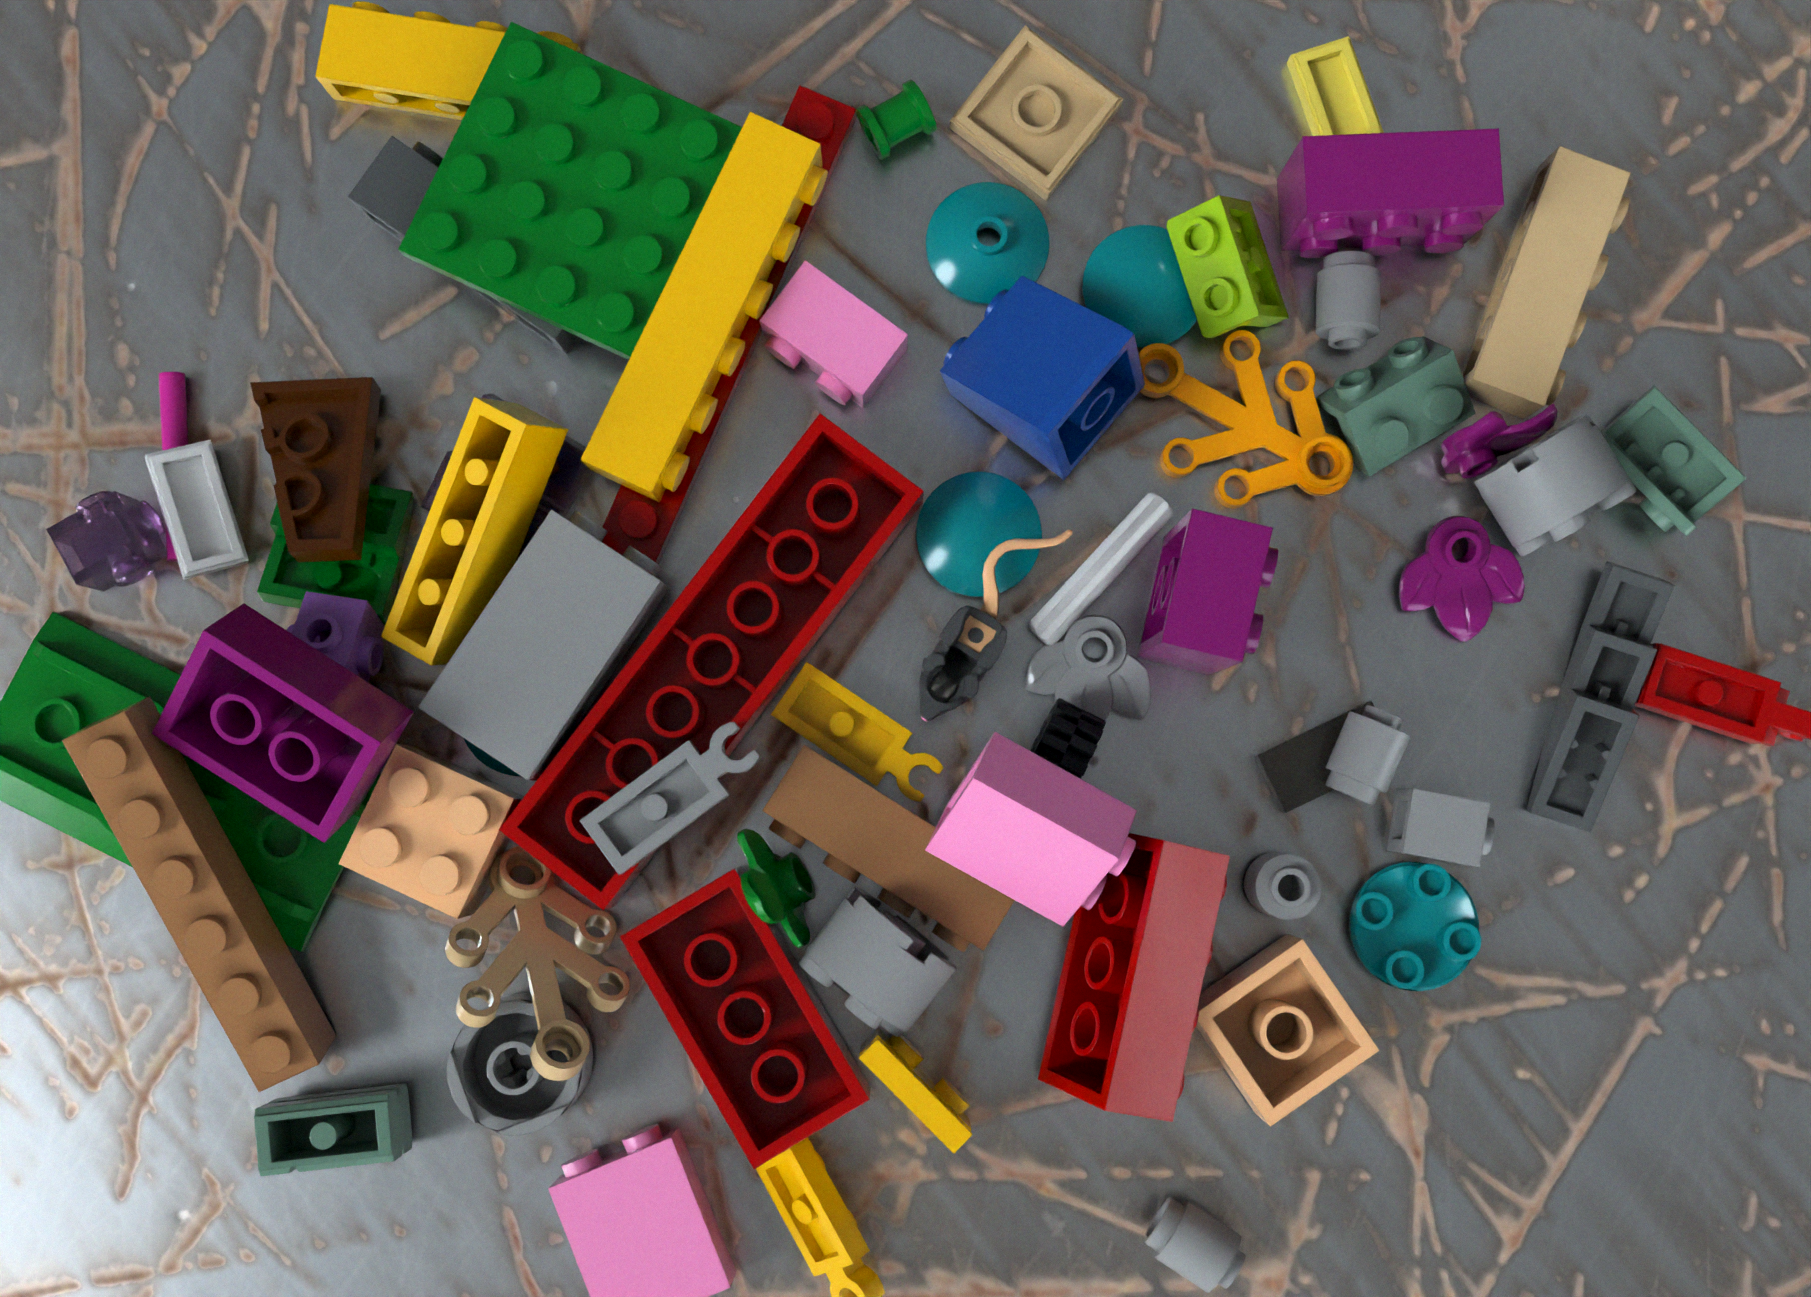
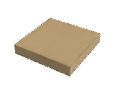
M1025 25L951 118L949 128L1045 201H1048L1120 109L1123 98Z

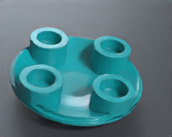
M1153 225L1126 227L1109 235L1092 252L1086 264L1082 281L1085 306L1133 332L1137 348H1144L1154 343L1169 344L1183 336L1195 324L1197 318L1167 229Z
M989 472L960 474L939 485L923 504L916 527L918 552L928 572L949 592L972 597H984L982 577L984 563L990 552L998 544L1014 538L1042 539L1040 517L1028 494L1008 478ZM1040 549L1012 550L1006 552L998 560L995 567V577L999 594L1011 589L1026 577L1034 566Z
M1403 862L1383 868L1363 884L1352 904L1349 927L1355 952L1362 964L1372 975L1392 987L1408 991H1426L1441 987L1459 976L1481 948L1482 939L1479 932L1478 914L1471 896L1455 877L1439 865Z

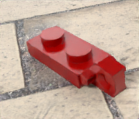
M1661 643L1650 644L1657 649V652L1634 706L1750 744L1774 746L1777 735L1798 742H1802L1803 739L1811 740V712L1787 704L1790 691L1781 688L1782 682Z

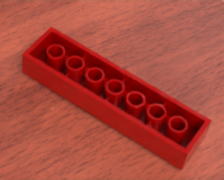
M820 413L503 823L499 831L602 910L614 907L658 849L624 874L618 875L580 820L688 740L692 741L699 752L703 754L709 750L712 735L719 727L729 722H736L740 730L728 738L725 743V752L729 757L923 504L924 491Z

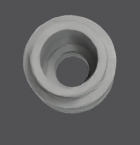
M1362 251L1335 252L1324 258L1323 269L1317 273L1316 335L1328 340V345L1332 348L1340 350L1359 349L1366 346L1367 339L1373 338L1380 333L1381 272L1375 268V258L1373 255Z
M1366 705L1362 715L1349 711L1325 767L1331 770L1325 786L1374 806L1379 793H1387L1411 736L1399 731L1403 719L1370 705Z
M1279 852L1267 853L1257 858L1246 872L1244 886L1247 898L1254 908L1263 914L1282 920L1300 919L1309 914L1316 907L1320 899L1321 880L1315 867L1303 857ZM1290 875L1292 889L1290 894L1284 899L1279 894L1278 884L1284 876Z
M1171 1197L1162 1204L1151 1221L1143 1239L1145 1244L1155 1250L1154 1258L1207 1293L1211 1292L1217 1284L1225 1289L1228 1288L1241 1270L1246 1254L1238 1250L1241 1243V1235L1188 1200L1180 1204Z

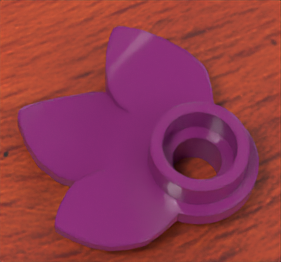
M1555 404L1549 405L1535 417L1511 426L1506 424L1500 413L1492 411L1473 425L1451 434L1441 443V449L1445 455L1441 460L1444 471L1448 474L1460 473L1462 478H1472L1489 471L1497 465V456L1513 452L1536 441L1554 426L1558 413Z
M1451 516L1441 520L1432 528L1426 540L1425 552L1405 566L1399 581L1400 604L1404 611H1419L1433 606L1443 627L1459 641L1467 642L1486 625L1493 610V601L1517 603L1522 600L1525 589L1524 576L1520 564L1513 553L1503 547L1490 544L1488 533L1479 522L1465 516ZM1465 537L1468 542L1467 553L1460 559H1454L1452 546L1455 541Z

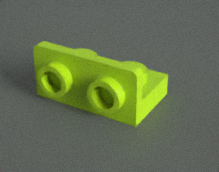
M1218 195L1167 221L1166 227L1201 334L1204 337L1214 338L1240 326L1269 327L1289 318L1250 201Z

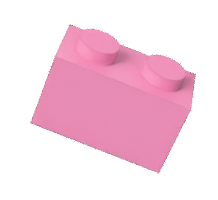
M806 260L760 319L763 334L769 339L764 345L765 348L777 359L793 369L800 362L816 373L819 377L815 384L829 397L842 405H846L849 399L864 408L908 350L907 333Z

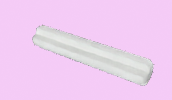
M1147 493L1031 619L1028 626L1031 632L1046 645L1057 643L1069 627L1081 617L1171 519L1174 513L1171 506L1156 493Z

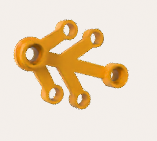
M1247 330L1234 331L1227 336L1220 348L1222 363L1228 369L1234 371L1243 405L1184 373L1183 359L1180 353L1172 346L1164 343H1154L1144 347L1139 352L1145 386L1141 389L1140 393L1151 398H1161L1170 395L1231 429L1195 440L1178 437L1169 441L1160 454V465L1167 475L1173 478H1184L1190 475L1198 465L1260 448H1265L1286 460L1249 473L1241 468H1232L1225 471L1215 483L1214 494L1221 505L1230 509L1242 507L1255 495L1295 484L1308 494L1326 496L1341 489L1350 479L1353 471L1352 453L1342 439L1325 432L1313 391L1316 382L1315 372L1306 362L1294 360L1286 363L1277 372L1274 379L1276 393L1282 399L1291 402L1299 435L1297 436L1276 422L1258 360L1261 345L1258 338L1252 332ZM1235 341L1247 344L1251 352L1250 358L1244 361L1235 359L1230 352V344ZM1151 364L1160 365L1166 372V381L1160 384L1150 382L1145 376V367ZM1290 371L1301 374L1305 381L1304 389L1293 391L1287 387L1285 374ZM1173 448L1185 449L1191 458L1190 465L1186 468L1175 467L1169 459L1170 450ZM1321 455L1328 460L1330 469L1327 475L1320 476L1311 470L1309 464L1311 456ZM1236 478L1244 484L1245 494L1243 498L1234 499L1226 494L1224 484L1227 479Z

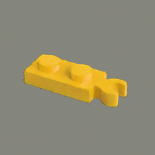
M808 662L804 664L770 714L875 786H878L888 771L896 777L898 788L902 794L913 801L921 802L925 795L910 785V771L919 765L926 766L937 774H940L943 769L942 764L932 755L926 753L911 755L903 749L913 734L912 732Z
M805 1138L756 1168L814 1276L826 1273L831 1282V1297H882L885 1294V1290L880 1278L861 1260L870 1249L858 1229L853 1214L845 1206L828 1175L822 1157L815 1151L809 1138Z

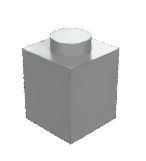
M1415 788L1396 789L1386 851L1459 865L1480 867L1482 855L1486 856L1490 852L1495 834L1494 820L1488 817L1490 802Z

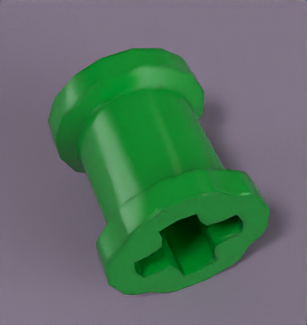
M911 79L902 84V91L875 107L869 108L866 105H862L855 111L866 139L881 160L891 155L892 147L920 132L929 135L937 130L934 115L918 85Z

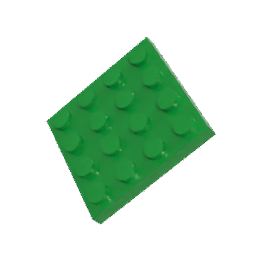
M511 22L398 250L405 257L629 360L742 127Z

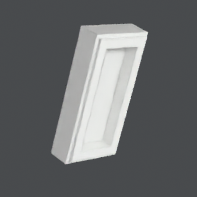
M211 439L145 454V461L183 580L247 564L249 559Z

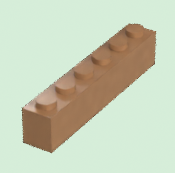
M149 696L84 727L63 739L62 742L258 1092H261L319 1065L336 1038V1034L182 753L152 734L161 715Z

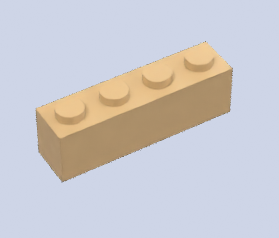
M1559 146L1538 166L1461 372L1471 399L1523 419L1545 405L1553 404L1566 377V371L1559 368L1566 347L1572 348L1576 344L1586 324L1587 313L1581 311L1588 290L1593 291L1596 288L1608 264L1609 256L1602 253L1609 233L1613 234L1617 231L1629 207L1630 198L1623 196L1629 180L1630 172Z

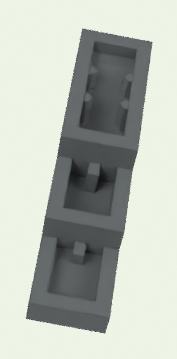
M1606 562L1559 691L1527 810L1530 813L1591 832L1640 715L1633 710V707L1656 655L1657 649L1650 644L1674 589V584L1618 564Z

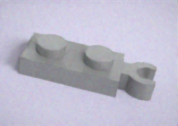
M729 722L719 727L712 735L709 750L703 754L699 752L692 741L688 740L580 820L618 875L627 872L731 795L720 780L722 776L728 772L744 773L756 766L761 758L757 750L751 751L741 760H732L725 752V743L728 738L740 730L736 722Z

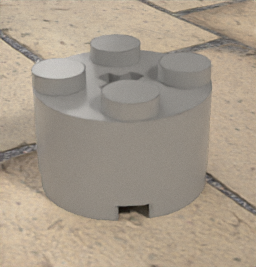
M1588 414L1547 435L1548 437L1531 447L1528 446L1473 481L1508 540L1521 557L1540 548L1552 539L1556 542L1567 537L1591 522L1588 516L1598 509H1601V511L1607 510L1637 492L1625 469Z
M854 886L805 949L806 954L799 961V965L826 987H830L833 983L843 992L850 995L844 1005L864 1023L874 1029L881 1025L894 1036L900 1037L903 1031L911 1029L957 967L948 962L949 957L899 915L895 917L887 911H884L882 914L878 910L882 903L867 892Z
M520 993L501 999L494 1020L484 1027L474 1028L464 1024L454 1042L452 1051H450L446 1066L450 1093L463 1115L475 1124L478 1122L491 1130L497 1131L496 1133L507 1136L528 1135L544 1129L558 1119L580 1097L588 1085L593 1064L592 1043L587 1028L577 1013L562 1000L566 1019L579 1024L587 1033L590 1042L589 1053L581 1070L574 1077L564 1081L546 1079L534 1067H531L528 1071L524 1068L514 1070L510 1064V1059L518 1053L521 1056H530L531 1047L538 1033L531 993ZM549 1050L546 1052L551 1059L557 1062H568L566 1055L559 1050Z

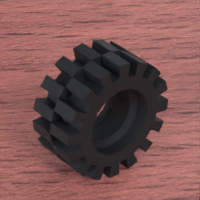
M1059 698L1050 710L1030 751L1081 779L1085 774L1091 757L1094 755L1106 722Z

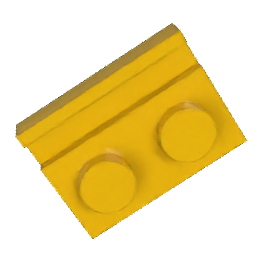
M878 1027L860 1046L859 1059L953 1154L973 1135L970 1120L963 1113L970 1106L969 1102L944 1077L934 1084L918 1067L924 1060L923 1056L902 1034L900 1037L892 1035L889 1038Z

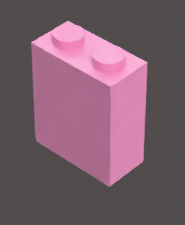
M994 732L948 801L925 851L1064 927L1080 906L1087 910L1093 907L1106 884V874L1109 872L1117 877L1128 863L1136 845V841L1129 838L1128 834L1137 810L1001 734Z
M654 1124L623 1138L622 1142L625 1147L623 1150L601 1158L598 1149H594L578 1155L561 1165L564 1174L560 1175L548 1190L590 1297H709L731 1287L736 1269L679 1126L662 1133L659 1125Z

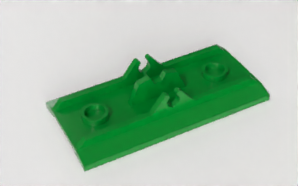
M52 612L32 641L0 701V801L132 867L62 740L84 727L149 696L161 715L181 674L58 612ZM182 753L286 945L299 952L305 951L321 916V911L344 866L339 865L340 859L381 774L379 773L359 810L324 843Z

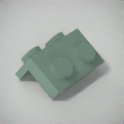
M1424 336L1412 337L1396 343L1389 349L1387 356L1366 368L1355 369L1343 374L1335 381L1334 387L1317 397L1321 408L1337 417L1357 469L1367 476L1375 474L1476 414L1454 351Z
M1655 385L1601 431L1630 477L1631 482L1647 497L1639 503V506L1665 532L1675 525L1685 536H1688L1697 528L1695 522L1747 479Z

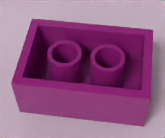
M1499 128L1302 136L1277 178L1281 251L1300 250L1301 257L1323 258L1338 252V249L1362 248V252L1373 256L1396 253L1401 250V246L1425 245V251L1428 253H1447L1463 248L1464 244L1481 230L1504 206Z
M1192 508L1163 538L1136 658L1211 675L1243 662L1245 653L1254 654L1263 626V615L1254 613L1259 588H1269L1278 561V549L1269 547L1273 528Z
M243 603L203 630L152 734L325 843L359 810L414 711Z

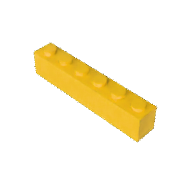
M749 113L580 459L591 471L659 503L666 489L674 492L678 488L689 465L690 457L683 453L694 431L703 434L714 415L718 399L711 395L720 376L724 374L730 377L741 359L745 348V341L739 339L749 316L759 319L762 315L773 288V284L767 282V279L776 261L780 260L785 263L796 245L800 227L794 225L804 203L813 206L823 189L828 171L822 168L820 143L757 114Z

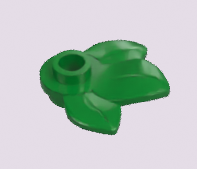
M743 829L737 833V842L744 852L750 868L741 876V888L747 903L753 912L765 923L774 924L780 922L794 946L802 948L808 945L810 942V930L803 911L805 910V903L814 899L816 893L813 881L805 865L792 852L783 857L774 854L763 837L754 830Z

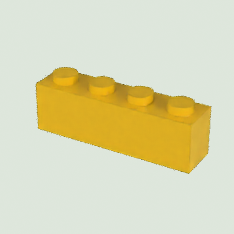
M363 1L354 2L352 7L329 4L315 77L334 100L462 120L508 28L488 21L476 22L474 27L452 24L447 18L426 11L415 12L413 17L390 14L387 9L379 5ZM540 31L537 33L582 54L579 45L573 43L565 35L551 31Z
M478 397L473 398L382 632V638L431 666L445 665L449 662L514 566L569 429L518 403Z

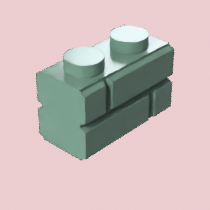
M406 1083L282 1097L255 1109L254 1125L260 1176L287 1174L295 1169L299 1172L392 1162L412 1149L413 1138L409 1094Z

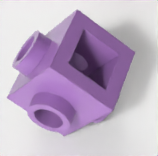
M306 591L296 622L290 625L287 631L368 683L370 676L376 675L381 668L384 657V644L381 635L385 626L367 600Z

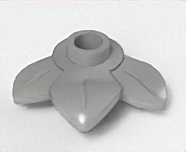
M1087 615L1076 620L1067 630L1064 640L1058 641L1053 645H1044L1034 654L1029 662L1026 673L1025 687L1027 691L1043 695L1055 694V702L1061 698L1103 720L1107 719L1111 709L1127 717L1141 720L1146 716L1150 706L1151 687L1147 668L1138 659L1127 653V641L1122 628L1114 620L1103 615ZM1092 637L1102 639L1107 645L1106 653L1099 658L1087 656L1082 648L1087 639Z

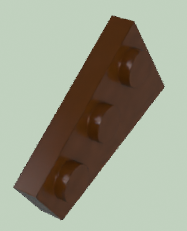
M373 377L250 382L253 398L260 408L264 429H261L265 450L271 456L276 483L273 486L288 552L298 562L361 560L381 394L380 387Z

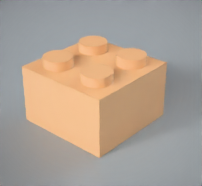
M396 744L340 859L339 865L456 919L471 916L478 909L488 888L489 872L493 862L499 855L504 853L510 841V838L499 831V829L524 796L416 746Z
M1285 934L1200 993L1197 1029L1255 1114L1270 1127L1380 1051L1305 941L1290 934Z

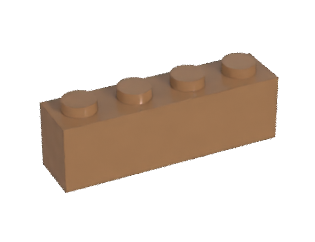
M803 745L762 810L774 818L768 828L773 833L799 849L802 848L806 840L811 841L828 852L823 861L824 865L853 883H856L861 874L883 887L877 896L878 899L908 918L911 917L915 909L923 912L937 921L932 933L963 953L970 943L984 951L1015 901L925 851L936 827L806 745Z

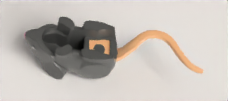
M1068 529L1053 538L1009 539L998 544L990 552L984 563L982 573L984 588L982 607L980 609L969 605L961 607L944 627L932 654L923 659L919 685L920 716L924 721H931L959 707L968 698H973L978 693L979 682L986 672L993 667L1004 649L1008 637L1007 630L997 621L999 591L995 577V567L998 560L1006 552L1012 550L1040 549L1061 544L1072 535V530Z

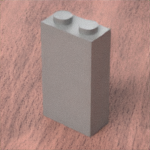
M551 509L418 706V708L526 780L537 781L561 750L669 590L662 581L655 577L661 569L659 564L631 546H628L623 555L602 543L608 531L576 510L570 519L567 520Z

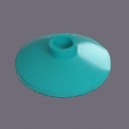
M995 182L974 183L951 193L933 213L926 234L927 259L937 280L954 296L978 305H989L996 294L1004 289L1009 290L1021 275L1036 282L1045 268L1049 254L1048 227L1039 208L1021 191ZM984 228H992L999 233L1001 239L993 246H985L979 242L977 234Z

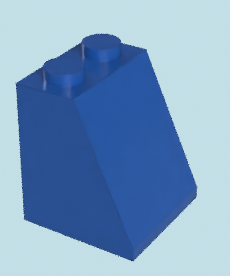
M1022 275L1009 290L1004 289L995 295L986 308L984 320L969 337H962L951 346L945 356L944 366L940 369L941 376L954 398L1063 480H1065L1145 386L1133 332Z

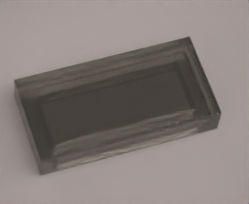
M1372 700L1361 703L1254 755L1281 813H1287L1334 790L1325 786L1331 770L1325 768L1349 711L1362 715L1366 705L1375 707Z

